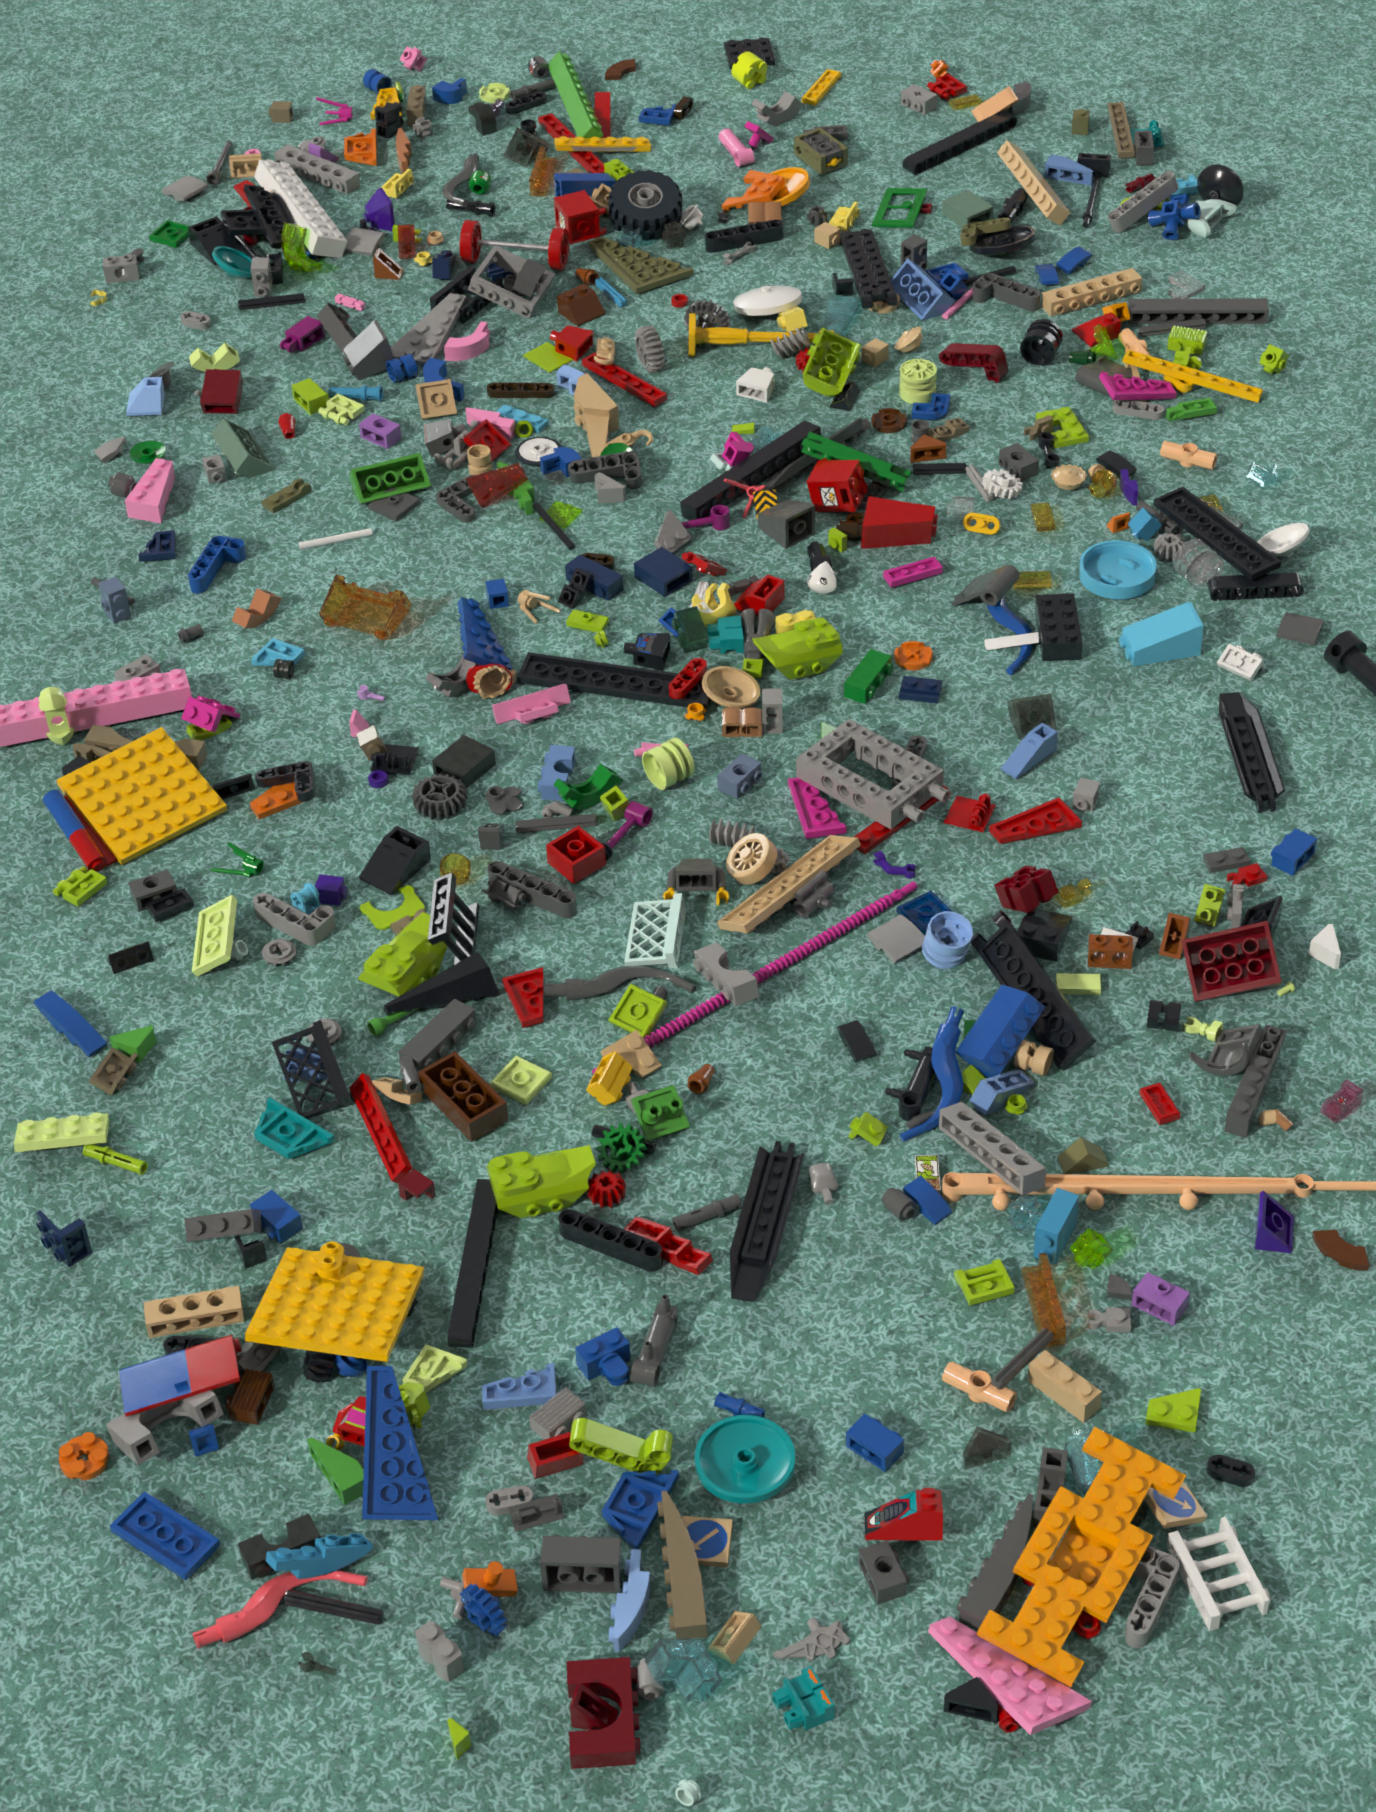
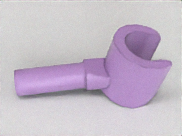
M366 685L359 686L360 691H357L358 697L361 700L373 698L384 701L385 696L369 692Z

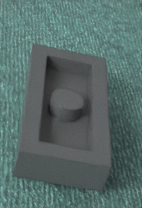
M1244 847L1203 854V861L1210 873L1242 868L1250 865L1251 862Z

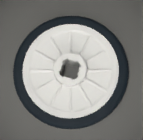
M533 437L522 441L517 446L515 454L517 459L526 465L541 466L540 457L554 453L553 448L561 447V445L552 438Z

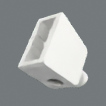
M768 367L763 368V370L750 368L736 381V395L766 403L774 389V373Z

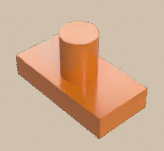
M493 1561L489 1563L487 1569L464 1568L462 1573L464 1589L472 1583L473 1585L477 1584L479 1589H486L492 1596L511 1597L517 1594L515 1570L503 1569L499 1562Z

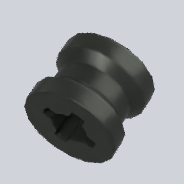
M276 659L273 667L274 677H285V679L291 680L295 669L294 661L288 660L285 662L282 659Z

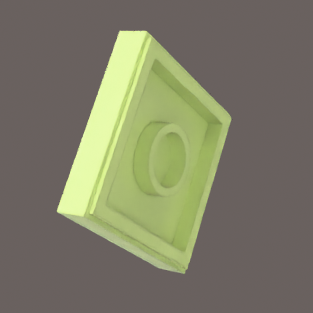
M515 1056L490 1082V1086L494 1090L527 1105L552 1078V1073Z

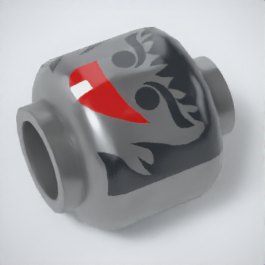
M535 56L530 59L528 70L534 78H544L549 74V65L543 57Z

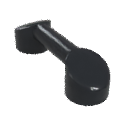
M1042 432L1039 436L1038 444L1045 454L1044 465L1057 467L1059 466L1060 457L1051 452L1054 435L1049 432Z

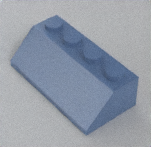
M908 258L890 280L894 291H896L900 299L922 321L944 314L955 301L919 265Z

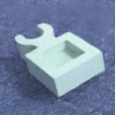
M712 453L710 460L718 469L728 471L734 467L730 466L722 457L723 453Z

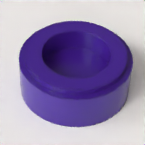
M382 770L371 772L368 776L369 785L373 788L386 786L389 782L388 774Z

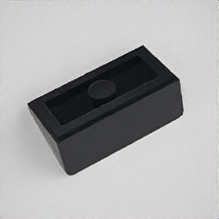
M851 382L844 385L842 391L835 395L830 408L851 411L860 393L856 383Z
M246 774L214 784L212 788L222 800L254 790L252 774Z

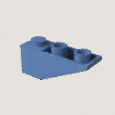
M1044 723L1039 724L1025 736L1003 764L1001 770L1015 779L1019 778L1056 751L1058 732Z

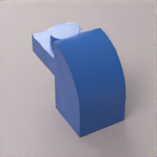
M460 78L452 84L441 81L432 87L433 100L442 104L459 103L462 101V96L467 93V84L464 78Z
M568 447L553 448L554 453L540 457L541 472L544 475L561 470L566 477L570 476L568 465L572 461L582 459L575 450Z

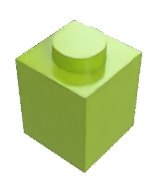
M614 786L600 796L604 809L614 821L624 816L629 801L617 786Z

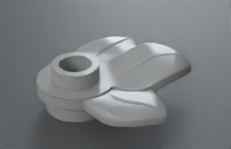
M317 136L312 140L303 141L299 144L298 148L309 153V143L325 149L326 141L323 137Z

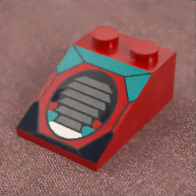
M934 1488L914 1490L864 1513L865 1540L943 1541L941 1490Z

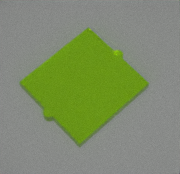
M555 501L546 512L559 527L566 529L582 512V509L571 506V504Z

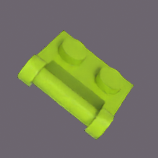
M1000 1259L993 1260L991 1264L965 1271L962 1269L954 1271L956 1282L960 1285L969 1306L1014 1294L1015 1287Z

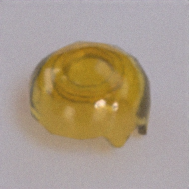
M1101 469L1091 476L1092 484L1088 488L1092 496L1103 498L1114 493L1117 479L1112 471Z
M447 854L440 862V877L453 873L457 878L456 886L464 884L471 874L470 860L461 854Z

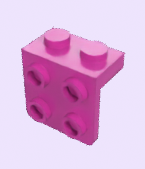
M198 695L197 698H188L181 719L216 733L222 714L237 718L240 717V714L235 712L236 708L232 706L222 705L220 701Z

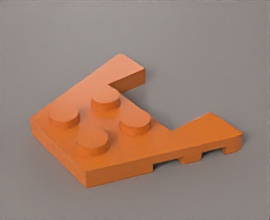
M749 170L743 179L745 184L752 185L747 188L742 197L727 198L721 207L729 211V207L736 206L738 209L750 202L771 201L784 185L785 179L783 176Z

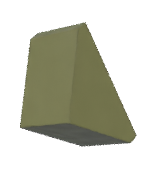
M1082 1137L1076 1140L1057 1158L1063 1173L1066 1175L1109 1167L1102 1148Z

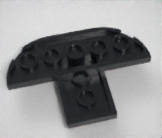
M244 185V192L252 209L221 210L220 216L229 236L265 234L272 249H281L291 243L295 237L296 225L284 200L275 192L271 194L269 191L264 190V187Z

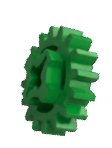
M619 1123L617 1129L611 1125L609 1133L605 1130L603 1131L604 1139L598 1138L601 1146L596 1147V1150L601 1154L597 1157L600 1161H603V1166L605 1168L610 1167L612 1172H615L617 1168L621 1174H624L625 1168L633 1171L632 1165L640 1166L638 1159H645V1155L641 1152L647 1150L646 1145L643 1144L645 1138L643 1135H640V1131L637 1128L633 1130L631 1124L624 1128L623 1124ZM632 1138L635 1140V1147L631 1145ZM608 1149L612 1152L610 1155L612 1157L611 1159L608 1156Z

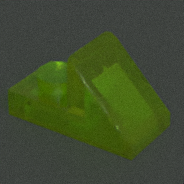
M1100 324L1093 327L1095 331L1094 337L1099 344L1090 348L1091 351L1117 359L1118 356L1105 327Z

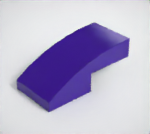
M1121 469L1119 483L1121 491L1132 505H1137V480H1129L1128 469Z

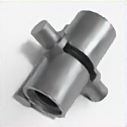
M820 871L794 894L797 899L793 903V910L796 915L806 919L818 908L825 907L830 909L833 902L828 899L833 896L834 888L829 881L825 880L827 877L825 871Z

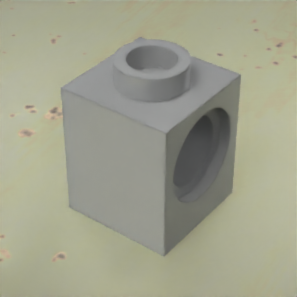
M220 454L202 458L204 472L209 484L227 480L225 466Z
M1080 778L1073 793L1072 807L1092 812L1099 798L1100 782Z

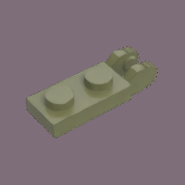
M299 478L294 480L291 485L262 500V506L275 513L302 498V496L311 491L312 487L308 483L305 484L304 480Z

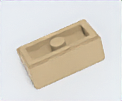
M734 1611L707 1650L725 1661L735 1664L761 1628V1624L753 1613Z

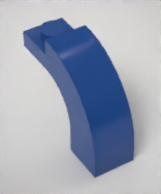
M430 358L423 368L424 383L446 380L444 379L447 376L446 361ZM451 381L454 400L462 401L465 398L463 384Z

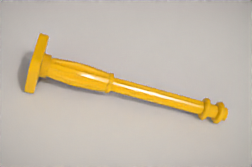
M689 313L688 357L695 356L696 344H701V342L711 344H747L748 342H771V339L777 342V337L783 340L784 333L787 337H790L789 332H755L728 327H696V314ZM807 333L809 342L812 343L816 333Z

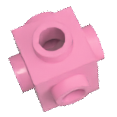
M407 46L399 60L405 63L403 66L410 70L414 68L420 72L428 58L421 55L422 51L415 47L411 49Z

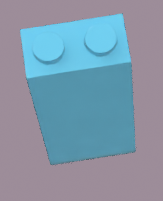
M1187 602L1123 627L1122 636L1119 637V644L1121 648L1125 649L1126 659L1130 660L1133 666L1201 655L1204 625L1192 603Z

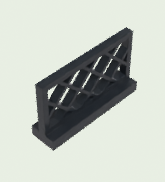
M321 1020L314 1022L310 1028L272 1042L299 1115L308 1119L342 1105L344 1107L353 1105ZM312 1034L314 1040L310 1047L300 1044L303 1037ZM288 1043L293 1045L290 1054L286 1055L280 1052L279 1046ZM297 1048L308 1051L303 1061L293 1057ZM312 1053L321 1057L317 1066L307 1063ZM290 1061L300 1064L296 1075L287 1071ZM304 1067L315 1070L310 1080L300 1076ZM319 1072L328 1075L324 1086L314 1082ZM298 1080L308 1084L303 1094L294 1090ZM312 1086L322 1089L318 1099L307 1096ZM326 1091L335 1094L337 1099L328 1104L322 1102ZM305 1099L315 1103L312 1110L305 1113L302 1112L301 1106Z

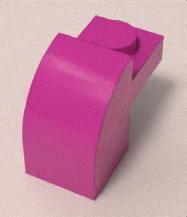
M731 432L724 445L725 450L722 457L730 466H735L751 456L754 446L750 442H745L737 432Z

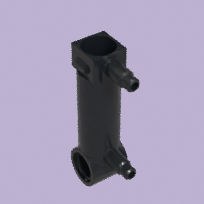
M925 1046L923 1052L905 1049L904 1056L919 1060L905 1091L895 1088H886L885 1090L886 1095L899 1099V1116L905 1121H909L912 1117L921 1114V1108L937 1075L931 1061L933 1049L931 1047Z

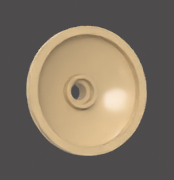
M728 666L714 667L708 670L702 679L704 692L712 701L723 707L747 708L754 705L760 696L758 682L750 674L738 668Z

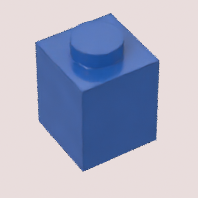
M950 270L938 283L955 300H958L968 289L962 279Z
M504 579L485 581L490 609L508 607V591Z

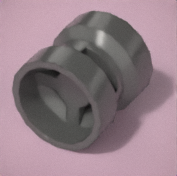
M915 420L912 422V442L915 443L923 435L929 436L927 433L929 431V423L927 421Z

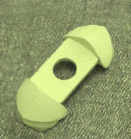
M48 687L41 691L39 697V709L45 712L50 731L46 735L54 743L65 745L70 741L74 733V727H69L64 708L67 705V699L58 687ZM54 716H61L63 718L60 724L51 722Z

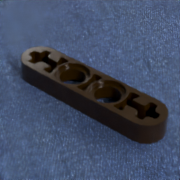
M494 382L486 387L487 395L491 398H551L555 395V387L551 383Z

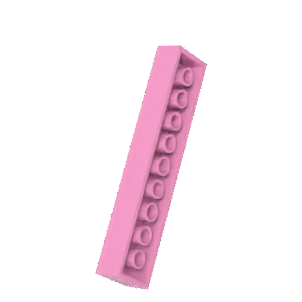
M173 669L170 672L154 673L146 677H134L127 681H114L107 685L75 689L72 692L64 693L67 699V705L64 708L69 727H74V732L91 729L92 725L106 726L184 710L188 698L192 696L185 669ZM39 697L33 700L16 701L13 704L0 705V747L47 738L46 733L50 731L45 712L39 709ZM54 716L51 722L60 724L63 718L61 716Z

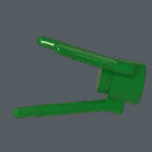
M228 842L227 846L233 849V853L244 859L242 868L245 870L211 868L212 872L244 875L250 878L252 874L256 876L260 874L264 867V861Z

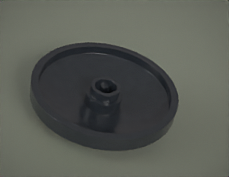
M1018 225L1011 226L1010 229L978 234L976 243L969 245L970 250L973 253L982 255L1008 254L1033 243L1036 240V231L1030 226Z

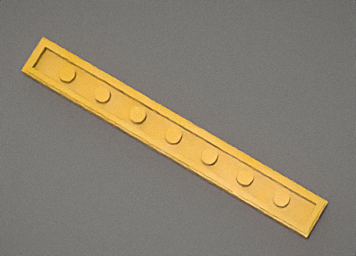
M1127 350L1122 361L1126 364L1257 403L1263 393V389L1133 350Z

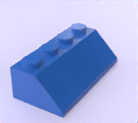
M1003 984L1000 985L955 1053L969 1065H973L986 1078L1000 1075L1045 1006L1027 992Z

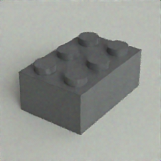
M543 1536L540 1559L543 1591L621 1593L623 1571L621 1538Z

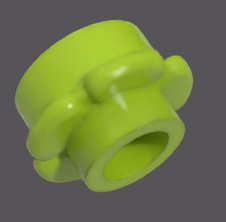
M597 630V635H594L597 646L601 645L604 648V646L609 645L604 630Z
M1019 1094L1009 1096L1005 1103L1007 1112L1016 1115L1023 1114L1024 1110L1028 1107L1025 1098Z

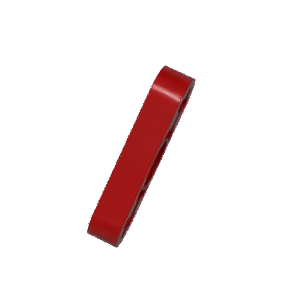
M702 658L692 659L669 683V696L671 698H684L707 672L706 660ZM685 677H691L692 679H690V680H685V679H683V678H685Z

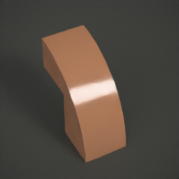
M257 588L249 609L237 607L232 622L244 628H255L271 617L282 598L269 591Z

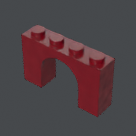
M630 1657L566 1661L569 1698H573L576 1684L581 1683L597 1696L613 1700L621 1709L619 1717L608 1727L598 1730L569 1732L571 1769L636 1765V1755L641 1754L640 1738H635L634 1731H638L640 1728L639 1714H633V1707H638L637 1690L632 1691V1684H637L636 1667H631Z

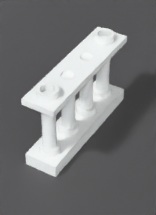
M1226 1517L1220 1519L1219 1532L1190 1541L1183 1540L1178 1531L1168 1533L1167 1549L1170 1555H1173L1179 1561V1573L1209 1631L1219 1629L1220 1618H1222L1223 1614L1257 1604L1261 1614H1267L1269 1603H1271L1270 1594L1266 1588L1262 1587L1238 1541L1235 1527L1233 1525L1230 1526ZM1221 1542L1225 1543L1229 1551L1227 1554L1199 1562L1193 1560L1190 1555V1551ZM1234 1562L1240 1574L1210 1583L1204 1581L1201 1576L1203 1571ZM1245 1583L1251 1595L1221 1604L1214 1602L1211 1596L1214 1592Z

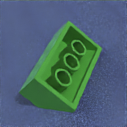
M421 453L351 469L349 475L354 494L360 504L431 487ZM393 487H394V488L397 489V490H394V491H390V492L384 493V492L387 491L389 488H393Z

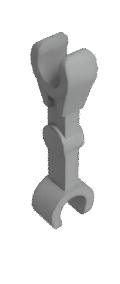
M747 242L742 249H738L732 254L725 253L723 257L727 260L723 263L730 265L734 259L742 257L743 254L756 251V245L751 246V242Z

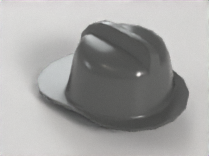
M173 361L163 364L149 376L162 377L164 391L167 390L172 382L169 370L174 365Z

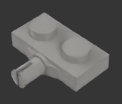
M1233 884L1232 893L1228 892L1227 905H1231V907H1228L1227 920H1231V928L1240 927L1244 887L1239 884Z

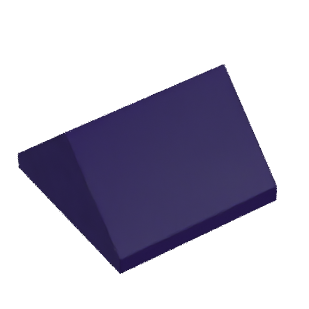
M1265 1191L1260 1192L1255 1249L1292 1253L1294 1216Z

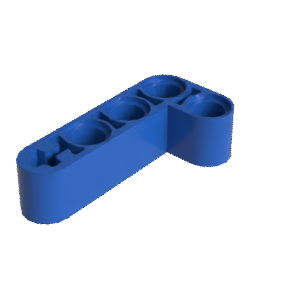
M225 536L213 537L188 573L191 592L195 594L205 592L225 561L234 563L244 561L246 559V552L243 540Z

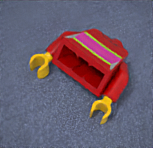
M358 1397L354 1403L349 1404L338 1412L332 1430L334 1435L326 1439L328 1446L331 1447L335 1440L337 1441L336 1450L343 1449L345 1441L364 1446L366 1397Z

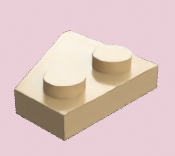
M637 1030L601 1051L602 1056L613 1051L620 1054L623 1060H626L633 1066V1074L640 1078L648 1076L662 1066Z

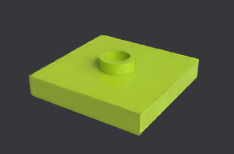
M630 983L608 1021L630 1033L637 1030L641 1037L645 1039L646 1035H650L668 1003Z

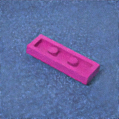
M934 556L883 571V578L892 588L943 573V567Z

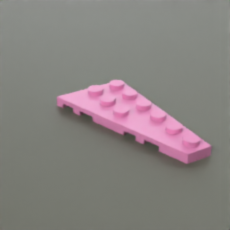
M949 1616L930 1624L928 1633L973 1678L978 1677L990 1695L1030 1735L1090 1709L1091 1700L1039 1669L977 1636V1632Z

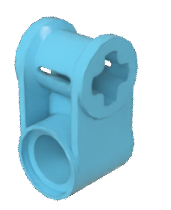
M309 882L300 891L293 892L290 895L293 907L308 915L320 907L319 893L316 887Z

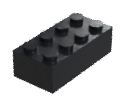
M1068 593L1036 595L1035 618L1042 661L1081 660L1082 637L1075 595Z

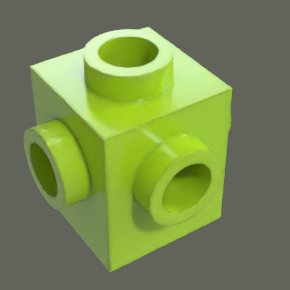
M1269 344L1266 351L1262 353L1259 363L1264 367V371L1273 374V372L1280 374L1286 367L1287 359L1290 355L1284 350Z

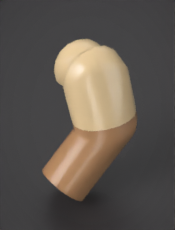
M1278 1109L1264 1110L1258 1117L1260 1125L1278 1124L1285 1132L1293 1124Z

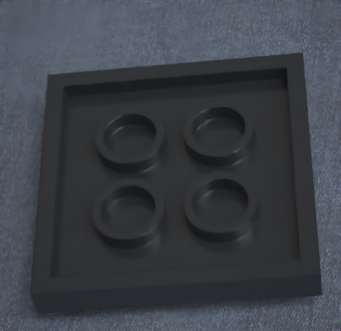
M761 37L752 40H729L724 42L729 69H732L733 64L738 62L737 58L742 53L748 51L766 62L767 66H775V58L769 38Z

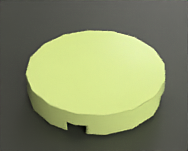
M490 83L487 87H481L479 96L485 102L498 103L509 98L510 89L509 87L506 88V85L502 83Z

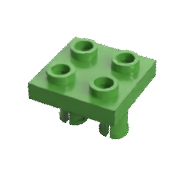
M674 1085L631 1099L645 1140L653 1141L690 1127L683 1110V1101L679 1098Z

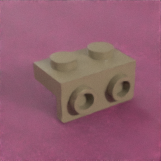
M111 1047L90 1078L89 1083L109 1095H113L116 1089L121 1090L127 1081L124 1078L125 1075L133 1073L137 1066V1063L134 1061L138 1054L133 1053L131 1057H128Z

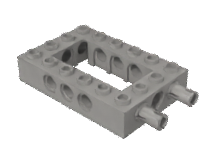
M850 719L846 720L796 758V777L889 829L895 827L906 817L916 823H920L925 816V812L918 809L933 796L945 803L951 795L950 790L943 788V769ZM854 752V756L858 760H863L871 764L873 768H878L889 774V777H894L902 782L890 791H887L838 763L845 761L846 757Z

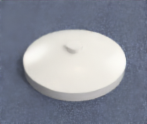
M763 286L737 296L734 299V309L739 314L750 316L776 314L799 305L802 301V295L798 288L791 286Z

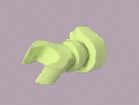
M1187 1017L1188 1024L1183 1023V1030L1185 1032L1200 1033L1201 1036L1207 1035V1039L1213 1042L1217 1041L1221 1031L1224 1030L1223 1022L1217 1020L1209 1025L1208 1023L1202 1024L1195 1017Z

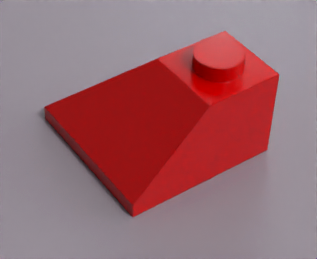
M1112 312L1106 313L1072 328V332L1087 345L1094 347L1119 338L1121 320Z

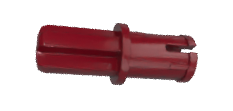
M1152 173L1143 177H1137L1136 180L1126 183L1125 189L1127 192L1132 193L1144 188L1155 177Z

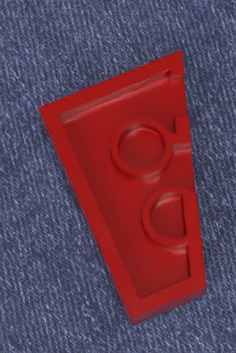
M543 967L502 978V984L522 1028L542 1023L544 1005Z

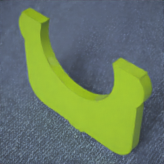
M406 885L398 889L404 895V902L394 910H377L368 901L360 905V911L379 930L391 928L390 924L407 915L413 918L418 910H425V906L414 893L412 886Z

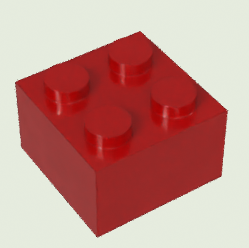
M579 825L546 844L547 863L573 884L606 865L605 846Z

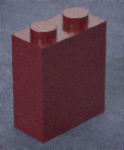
M206 369L200 400L203 413L238 414L244 382L241 370Z

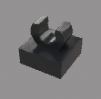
M1138 921L1131 925L1130 930L1125 933L1138 938L1135 947L1140 950L1154 939V933L1149 931L1148 927L1140 926Z

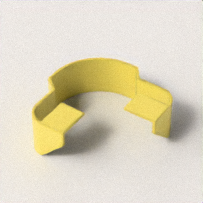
M93 290L91 297L94 295L105 297L92 301L91 305L97 306L107 301L104 291Z

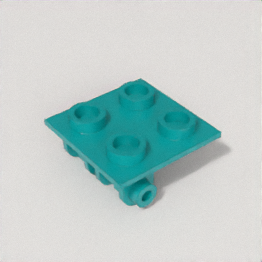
M1152 120L1149 123V129H1130L1133 146L1135 131H1151L1154 147L1165 146L1161 128H1159V123L1156 120Z

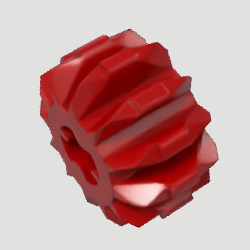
M601 1170L600 1174L593 1173L592 1179L588 1180L589 1189L587 1190V1196L591 1199L593 1205L599 1204L601 1209L605 1205L612 1208L613 1203L620 1205L621 1199H625L626 1183L621 1178L620 1173L613 1174L612 1170L604 1173Z

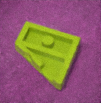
M1196 1388L1150 1399L1148 1402L1146 1425L1195 1433L1201 1389Z

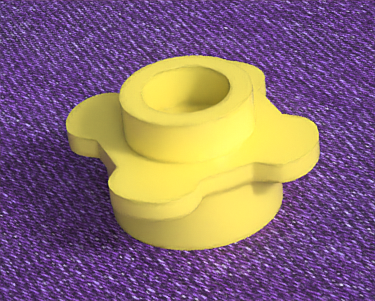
M423 251L417 254L414 261L418 262L420 266H425L432 263V258H430L429 252Z

